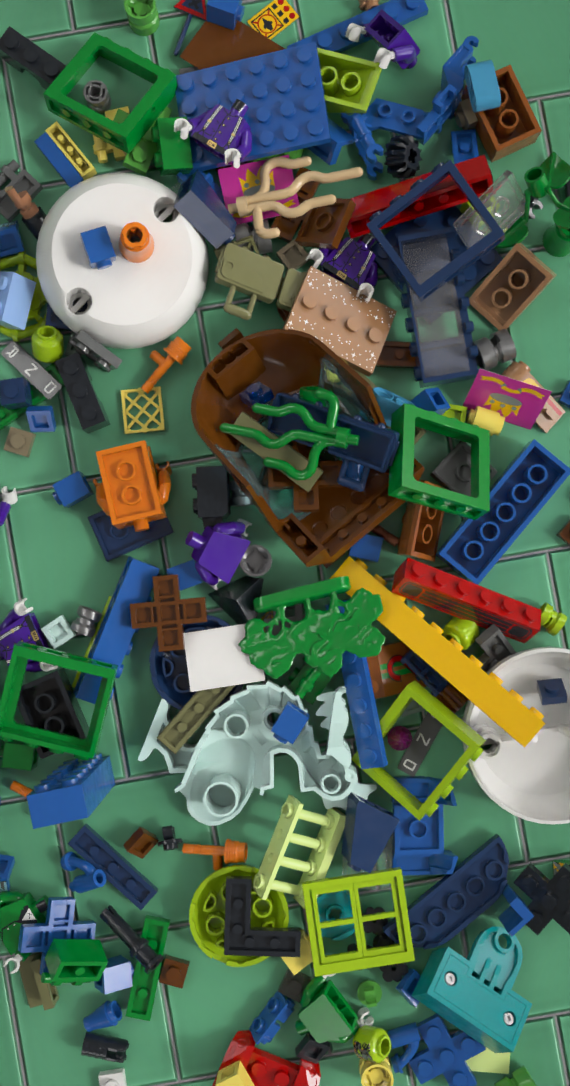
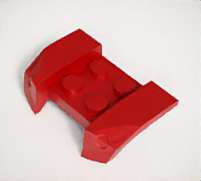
M242 1030L236 1033L219 1068L221 1070L240 1060L255 1086H319L321 1078L319 1063L315 1064L300 1058L298 1065L256 1048L250 1030ZM217 1075L212 1086L216 1084Z

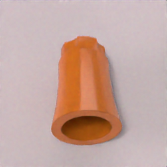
M131 222L126 224L121 231L119 250L126 260L133 263H141L152 255L154 240L144 225L138 222ZM139 237L141 241L132 243L131 239Z

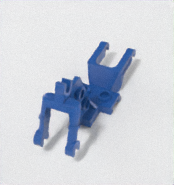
M468 36L443 65L441 90L433 98V109L430 112H424L421 109L376 98L368 107L366 113L362 115L354 113L349 116L346 113H341L342 121L348 125L352 136L355 137L354 142L359 150L358 154L362 156L367 166V176L370 180H377L375 171L383 173V165L378 162L375 154L383 156V148L375 143L371 136L373 135L371 131L382 129L401 135L413 136L424 146L435 132L439 134L442 131V124L447 118L451 120L454 117L455 109H457L459 102H461L460 93L463 90V81L465 80V66L476 63L475 57L472 56L474 50L472 46L478 47L479 40L477 37Z

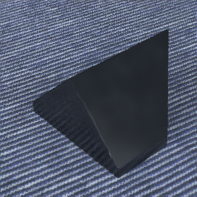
M244 576L208 595L237 624H246L248 620L258 616V613L254 610L253 600L261 597L264 579Z

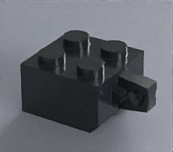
M224 466L196 467V473H192V487L197 490V498H193V512L203 521L205 529L206 526L214 527L217 523H222L223 519H227L231 514L229 472Z

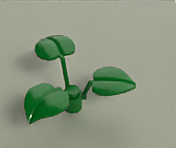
M552 152L540 167H533L525 173L524 179L528 189L524 191L526 196L524 218L522 219L521 216L513 214L504 216L497 221V224L505 233V240L497 245L496 248L513 247L517 243H521L529 234V229L525 224L529 220L531 195L535 198H542L548 193L556 207L559 208L553 214L555 225L562 229H570V196L562 204L551 190L561 188L570 180V166L555 152Z

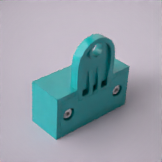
M501 926L489 927L478 934L467 958H464L450 947L432 951L412 997L492 1052H514L532 1007V1003L511 990L523 959L522 947L515 935L511 937L506 929ZM500 935H503L507 940V947L505 949L498 943Z

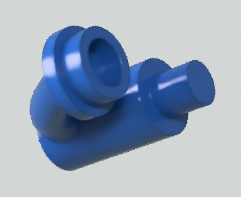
M65 853L61 858L60 863L64 870L73 871L78 868L85 872V874L76 876L70 882L69 889L72 892L84 893L105 885V873L101 869H96L91 863L78 858L75 853Z
M416 1022L387 1031L392 1049L408 1044L401 1057L398 1056V1053L391 1057L395 1073L400 1072L402 1074V1068L407 1065L418 1050L421 1038Z

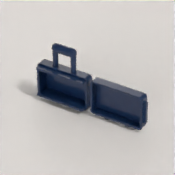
M281 392L276 394L272 406L279 407L287 403H297L304 406L315 421L326 424L329 408L323 406L321 401L310 402L300 398L298 393L290 395ZM295 413L283 417L269 416L267 429L280 436L285 432L296 429L315 432L310 430L302 418ZM342 413L338 415L336 426L350 428L351 434L359 435V443L357 446L349 444L347 449L328 446V453L343 458L337 483L352 490L363 492L370 469L384 473L393 465L400 443L398 441L399 433L385 428L384 423H378L377 425L362 420L359 414L351 416ZM293 440L310 447L315 444L303 440ZM349 461L364 466L360 481L345 476Z

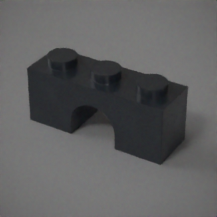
M10 26L0 38V56L2 59L21 73L24 70L28 71L39 81L41 87L45 90L66 67L65 64Z
M77 352L55 361L82 429L89 434L111 425L102 402L97 397L93 388L92 377L84 358Z

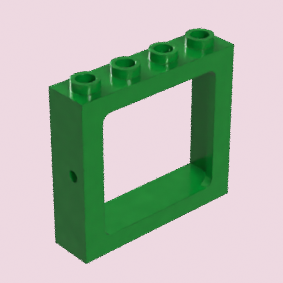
M94 32L43 95L48 111L130 154L175 97L178 87L176 74L171 70L164 69L153 63L150 59L143 58L132 52L129 48H124L114 43L108 37H103ZM99 56L153 83V86L123 123H116L67 97L68 93Z
M404 403L391 414V430L399 433L398 441L400 443L393 465L389 468L388 496L473 520L490 511V431L479 428L477 425L461 422L456 418H449L439 415L434 411L418 408L413 404ZM415 426L471 444V497L415 480L413 476Z
M19 641L13 648L0 701V740L7 742L18 740L31 748L42 746L49 748L50 752L56 754L67 752L74 754V757L77 759H93L97 753L118 665ZM28 659L102 677L86 738L82 739L15 722L14 716Z

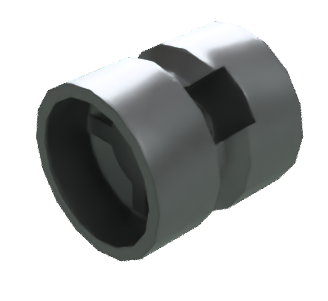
M263 220L264 228L269 229L268 221ZM247 223L236 225V241L252 235L259 254L273 252L271 239L259 237L255 233L254 224L251 227ZM249 242L242 243L238 246L247 247ZM251 245L249 251H255L253 245Z
M506 329L492 333L490 339L483 337L473 342V345L478 347L477 365L484 370L496 367L498 361L503 364L516 358L517 353L514 342Z
M256 544L248 546L240 561L242 570L253 577L263 576L272 565V557L265 547Z

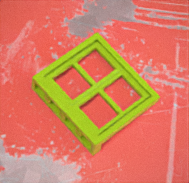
M401 867L302 882L315 977L415 961ZM390 883L394 911L362 915L358 888ZM349 890L353 917L320 922L316 895ZM395 917L399 944L367 949L363 922ZM354 923L357 951L325 955L321 928Z

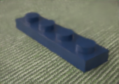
M87 823L69 841L68 845L96 869H101L105 873L106 879L140 910L158 892V888Z

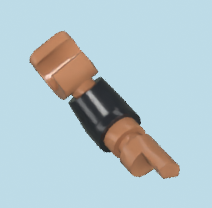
M13 186L6 187L5 192L17 209H21L20 214L23 216V223L38 240L39 232L47 215L40 206L37 207L35 202H31L32 198L27 191L17 193Z

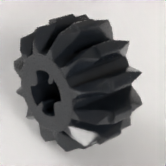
M399 135L391 138L390 142L386 144L387 152L383 153L386 157L384 165L388 166L387 173L392 174L393 178H410L415 176L416 171L420 170L419 162L422 161L420 157L422 149L418 148V140H414L413 136Z

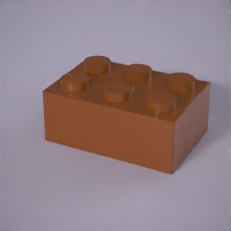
M511 65L495 71L501 94L500 107L475 113L478 119L475 129L491 163L535 143L542 131ZM466 85L461 96L462 101L465 99L470 101Z

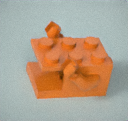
M145 440L96 452L102 483H98L96 478L93 479L96 487V501L104 513L111 517L113 526L118 529L134 526L135 532L150 529L148 522L167 518L164 504L168 501L171 488L170 476L172 469L169 461H166L167 465L164 468H160L158 463L154 464L151 447H147Z

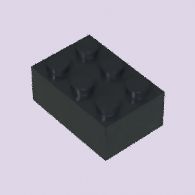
M64 668L22 685L17 705L26 725L82 739L87 737L89 726L73 693ZM39 746L36 748L40 759L55 754L50 752L47 747Z

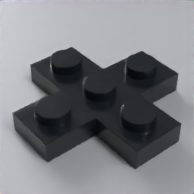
M530 862L513 882L532 899L527 907L534 917L526 925L538 936L547 924L554 919L570 934V866L565 863L550 880Z

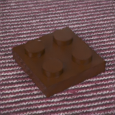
M336 198V202L332 205L310 209L305 216L295 241L300 246L337 249L356 204L351 199Z

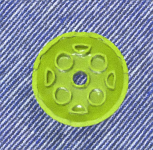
M247 865L227 866L211 873L196 889L189 910L190 929L199 948L211 959L213 957L231 967L255 965L270 956L224 955L227 876H252L250 927L288 928L289 909L284 892L270 889L267 899H261L252 889L254 877L259 869Z

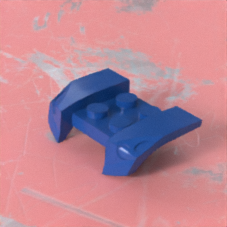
M425 776L393 777L421 803L426 801L443 780ZM453 790L445 799L442 797L438 799L436 803L439 807L431 817L425 815L420 821L391 796L393 814L400 820L393 831L392 868L401 867L402 876L452 874L458 856L450 850H444L443 804L457 806Z

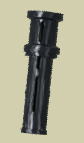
M109 905L108 909L105 908L102 911L100 918L130 949V956L133 959L136 958L145 967V973L150 974L155 970L164 957L161 954L158 955L149 946L147 939L137 935L112 905Z

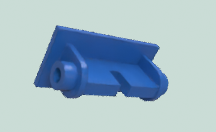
M280 989L269 999L265 1008L254 1019L249 1028L257 1045L260 1042L264 1045L267 1042L270 1043L281 1028L280 1024L276 1023V1020L284 1023L294 1011L295 1002L291 998L286 1000Z

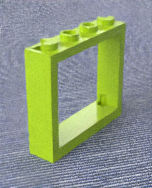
M413 681L404 688L379 721L382 737L386 736L414 699L469 747L424 803H421L382 767L362 770L420 821L425 815L431 817L439 807L436 803L440 797L445 799L454 789L451 783L455 778L460 781L469 770L466 767L467 763L470 760L475 762L484 751L480 747L486 740L417 681ZM357 750L351 760L361 768Z

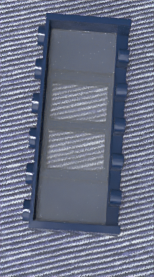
M457 226L398 236L395 245L392 246L420 285L461 255L460 248H456L454 239L457 233ZM396 270L398 285L402 284L404 294H401L402 308L407 309L408 318H405V327L407 333H411L412 342L409 343L411 357H415L416 366L413 367L414 378L416 382L419 381L420 388L476 378L479 371L476 362L478 347L473 345L471 333L474 331L473 321H469L467 309L470 302L469 297L464 295V272L458 274L428 298L420 302L404 278Z

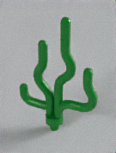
M321 388L315 391V396L318 399L327 400L329 403L326 424L315 421L310 412L304 406L297 403H287L279 407L255 403L252 406L254 413L273 417H283L295 413L302 418L310 430L315 432L296 429L285 432L277 439H270L263 432L254 428L222 423L219 427L223 433L255 439L259 444L268 449H279L292 440L315 443L311 448L308 465L304 470H297L288 462L280 459L266 457L263 460L265 467L282 470L287 476L295 480L311 478L316 472L319 455L325 447L334 446L347 449L349 444L357 446L359 443V435L351 434L350 428L336 426L339 400L332 391Z

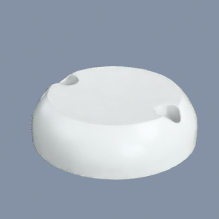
M107 173L91 177L76 184L66 191L51 207L39 232L36 248L37 275L48 304L60 320L72 331L77 333L83 330L101 345L110 348H142L165 340L186 324L194 314L206 289L209 272L208 248L205 237L173 207L177 194L171 189L145 176L131 173ZM172 213V220L167 223L163 222ZM131 222H138L144 225L154 240L152 255L141 263H133L126 260L119 250L121 231L126 224ZM106 226L116 254V260L112 262V266L98 270L97 267H90L80 233ZM139 237L131 239L132 243L141 241ZM86 302L88 303V307L84 312H77Z
M539 647L520 651L496 663L486 673L489 675L492 671L503 681L501 684L503 688L508 692L513 689L524 698L521 702L528 709L533 706L544 715L542 721L546 724L524 748L468 700L463 721L486 740L483 745L492 744L489 749L482 752L475 762L470 760L468 766L478 785L487 796L509 813L524 820L540 824L570 823V649ZM562 678L567 693V703L542 705L537 690V680ZM463 742V749L465 752L469 746H467Z

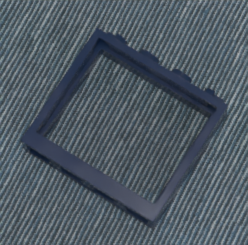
M451 160L445 164L441 162L435 166L430 176L425 180L422 178L417 180L410 187L411 190L404 196H396L389 203L390 206L386 210L374 213L369 218L370 222L366 224L372 236L420 302L505 240L503 230ZM450 175L491 232L420 285L379 228Z

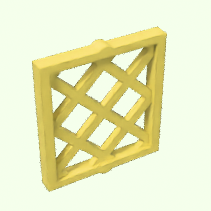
M160 386L152 388L151 391L154 390L155 394L151 398L144 394L145 391L141 387L138 389L121 390L125 434L165 430ZM133 392L139 393L134 400L128 397L127 394ZM157 395L159 399V406L155 402H153ZM141 396L148 401L143 408L136 403ZM125 398L131 402L127 409ZM150 404L157 408L153 415L145 411ZM133 406L141 410L136 417L129 413ZM159 412L161 423L157 419H155L156 415ZM143 413L149 417L145 424L138 420ZM127 415L133 419L129 425L127 423ZM152 420L159 425L157 428H147ZM135 422L142 427L140 430H131L130 428Z

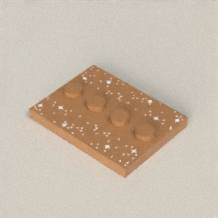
M310 266L283 329L298 330L316 337L351 368L369 377L373 374L397 311L373 298L367 302L368 297L364 294L356 297L358 290Z

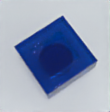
M259 381L249 385L245 391L239 394L241 401L251 409L255 403L265 404L274 398L272 390Z

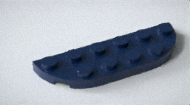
M498 834L491 837L456 866L452 874L445 875L407 907L413 947L431 949L448 942L497 901L507 884L506 877L509 865L507 849ZM393 918L382 929L388 937L399 944L396 919Z

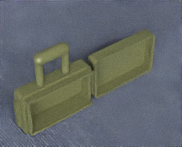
M228 243L225 249L222 248L215 269V282L230 288L223 306L224 311L244 320H249L252 317L256 299L270 304L277 298L276 306L290 312L306 272L289 268L285 276L282 277L284 271L283 264L271 260L269 256L264 257L249 251L245 246L240 247ZM235 291L251 296L247 309L232 304Z

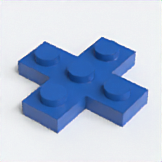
M48 897L46 922L21 924L18 951L20 953L42 952L40 975L43 972H49L45 956L53 939H95L96 923L93 920L73 921L76 901L74 897Z
M437 1013L418 1023L417 1028L428 1048L415 1054L409 1061V1064L420 1084L422 1085L443 1073L449 1086L477 1085V1080L466 1060L485 1051L486 1047L462 1030L451 1035L443 1019Z

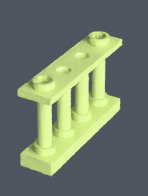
M288 795L286 802L282 806L279 821L260 869L254 877L252 889L263 900L267 899L270 889L294 895L293 898L305 909L302 882L325 879L344 831L346 815L334 807L328 809L325 815L302 809L303 804L292 795ZM298 819L322 825L316 839L293 833ZM289 842L313 848L307 862L284 856ZM279 866L303 871L299 884L295 885L274 880Z

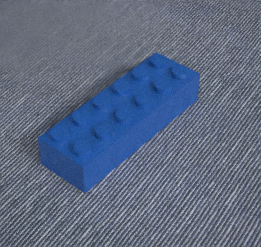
M535 439L531 440L490 487V511L476 520L465 517L436 552V556L465 580L478 585L570 475V468Z
M102 753L95 754L93 759L89 758L78 762L77 758L64 761L63 765L58 766V769L52 771L53 774L47 775V779L41 780V784L34 786V790L27 795L33 829L88 818L115 785L110 755L102 757Z

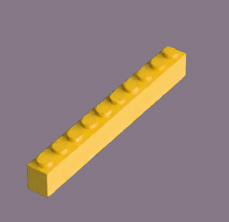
M349 556L330 579L348 576L351 589L345 593L350 597L361 588L370 591L373 595L379 594L383 612L376 620L525 748L546 724L542 721L544 715L533 706L528 709L521 702L524 698L516 691L511 689L508 692L501 686L503 681L491 671L488 675L481 669L483 664L476 657L471 655L468 658L461 652L463 647L456 640L451 638L448 641L442 636L444 630L436 623L432 622L429 625L422 619L425 616L423 612L414 605L412 608H409L404 603L406 598L388 590L385 587L387 582L378 574L372 576L366 571L369 567L359 558L354 561Z

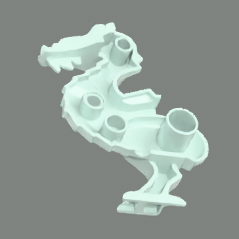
M268 680L266 683L247 684V689L231 695L230 700L213 711L216 715L206 725V731L197 744L185 743L176 754L157 739L158 735L172 721L170 717L171 705L162 698L138 757L139 761H143L156 748L164 755L170 774L185 773L182 782L175 787V793L180 791L186 797L187 809L190 815L198 822L208 826L223 824L238 815L248 801L254 787L260 789V795L262 796L264 790L274 788V754L287 753L294 758L298 765L301 792L314 790L322 797L326 809L341 807L346 810L348 795L351 792L367 799L368 795L377 789V785L374 783H358L356 767L351 764L350 746L343 737L349 721L348 710L345 706L346 702L342 697V694L346 693L345 686H339L335 691L322 693L316 697L318 701L325 702L316 711V716L326 717L320 726L329 730L326 750L322 753L319 742L314 741L313 727L308 724V721L293 744L288 741L284 744L273 737L274 732L271 731L273 723L268 720L270 713L276 712L280 714L288 701L307 713L308 708H304L299 695H295L285 685L280 687Z

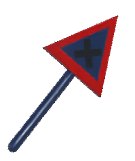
M181 0L174 6L175 9L188 14L175 47L174 56L179 54L192 17L194 16L206 21L205 0Z

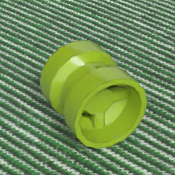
M545 602L539 608L541 609L540 626L546 628L547 633L555 636L565 625L567 616L562 612L554 611L553 606Z

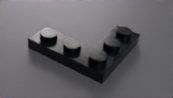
M227 876L224 955L300 957L301 928L250 927L252 876Z

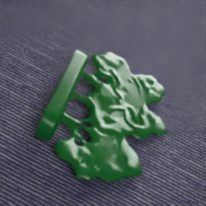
M348 576L336 577L258 597L253 600L254 610L257 613L275 611L276 615L268 623L257 618L248 620L244 626L245 637L238 646L241 647L243 653L249 654L252 665L258 669H263L267 675L274 679H278L290 669L293 659L299 653L305 655V661L308 665L314 668L320 667L321 672L331 678L343 666L342 654L345 651L355 654L359 658L377 656L381 652V646L386 638L379 629L371 625L383 612L381 597L379 594L373 595L370 591L361 588L353 594L350 600L346 602L337 598L338 594L348 592L351 589ZM330 597L329 610L322 611L311 608L310 601ZM304 604L306 611L304 619L293 622L285 617L286 607ZM338 606H343L345 612L340 613ZM280 620L281 630L277 635H272L274 624L279 625L278 621ZM285 622L291 625L290 628L285 627ZM269 625L267 633H264V627Z

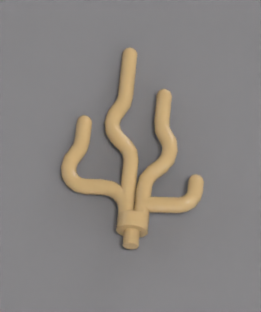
M309 156L295 159L273 157L268 159L260 169V189L253 195L236 197V203L228 204V211L230 214L239 213L240 217L253 214L255 233L263 239L276 238L280 235V230L278 228H264L262 212L275 211L283 217L296 218L304 215L310 209L334 204L336 196L329 194L311 198L294 208H288L282 203L277 202V200L293 196L305 183L310 181L325 184L361 177L363 169L355 167L331 173L307 171L300 174L289 187L269 192V174L273 168L298 169L312 164V159Z

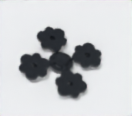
M368 907L366 913L362 915L385 912L382 907H376L375 909ZM387 918L363 922L364 931L375 934L373 947L366 945L367 949L395 945V942L382 929L388 923ZM350 944L347 947V952L357 951V944ZM405 963L380 966V970L383 972L382 977L386 982L393 980L400 982L402 976L408 973V966Z

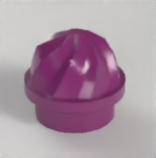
M395 726L389 731L387 740L393 749L402 751L411 745L412 735L406 727Z

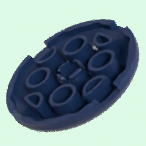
M207 615L208 622L183 624L184 633L231 625L220 618ZM157 636L149 658L151 679L160 696L167 703L181 710L197 692H190L185 649L159 652ZM244 684L236 685L216 708L230 700L231 695L240 692Z

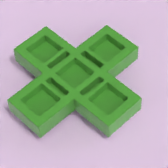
M166 107L158 118H170L172 109ZM118 109L113 121L123 123L129 113ZM151 127L130 154L127 153L123 162L124 167L143 176H146L154 153L157 152L156 143H153L151 138Z

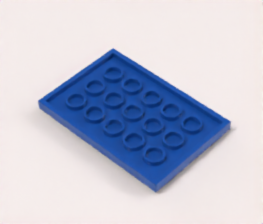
M316 42L176 75L178 87L176 99L179 117H187V120L192 119L209 109H213L217 104L230 110L236 99L241 100L249 107L243 118L251 128L252 151L240 163L331 142ZM189 133L193 169L189 174L194 173L197 169L201 172L227 166L225 161L198 146L191 137L192 133Z

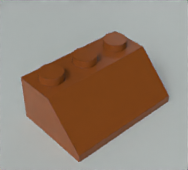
M419 480V482H423V483H426V484H430V485H433V486H436V487L443 488V487H441V486L435 485V484L430 483V482H428V481ZM407 501L406 511L402 518L403 527L401 537L399 538L400 541L398 542L397 554L435 562L444 511Z

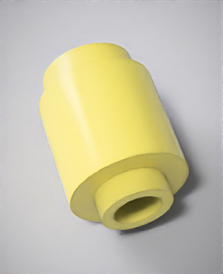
M477 406L475 410H470L466 423L489 430L490 436L493 434L498 436L503 428L505 417L500 416L499 412Z

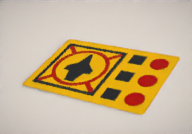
M273 0L247 22L252 29L271 40L298 19L299 15L286 0Z

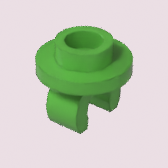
M374 980L361 982L357 989L358 999L367 1008L377 1006L382 997L380 985Z

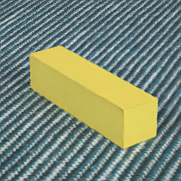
M57 121L45 130L84 180L97 174L94 166Z

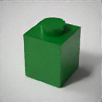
M6 741L5 745H2L0 749L1 767L32 771L37 767L38 752L36 748L25 746L22 741Z

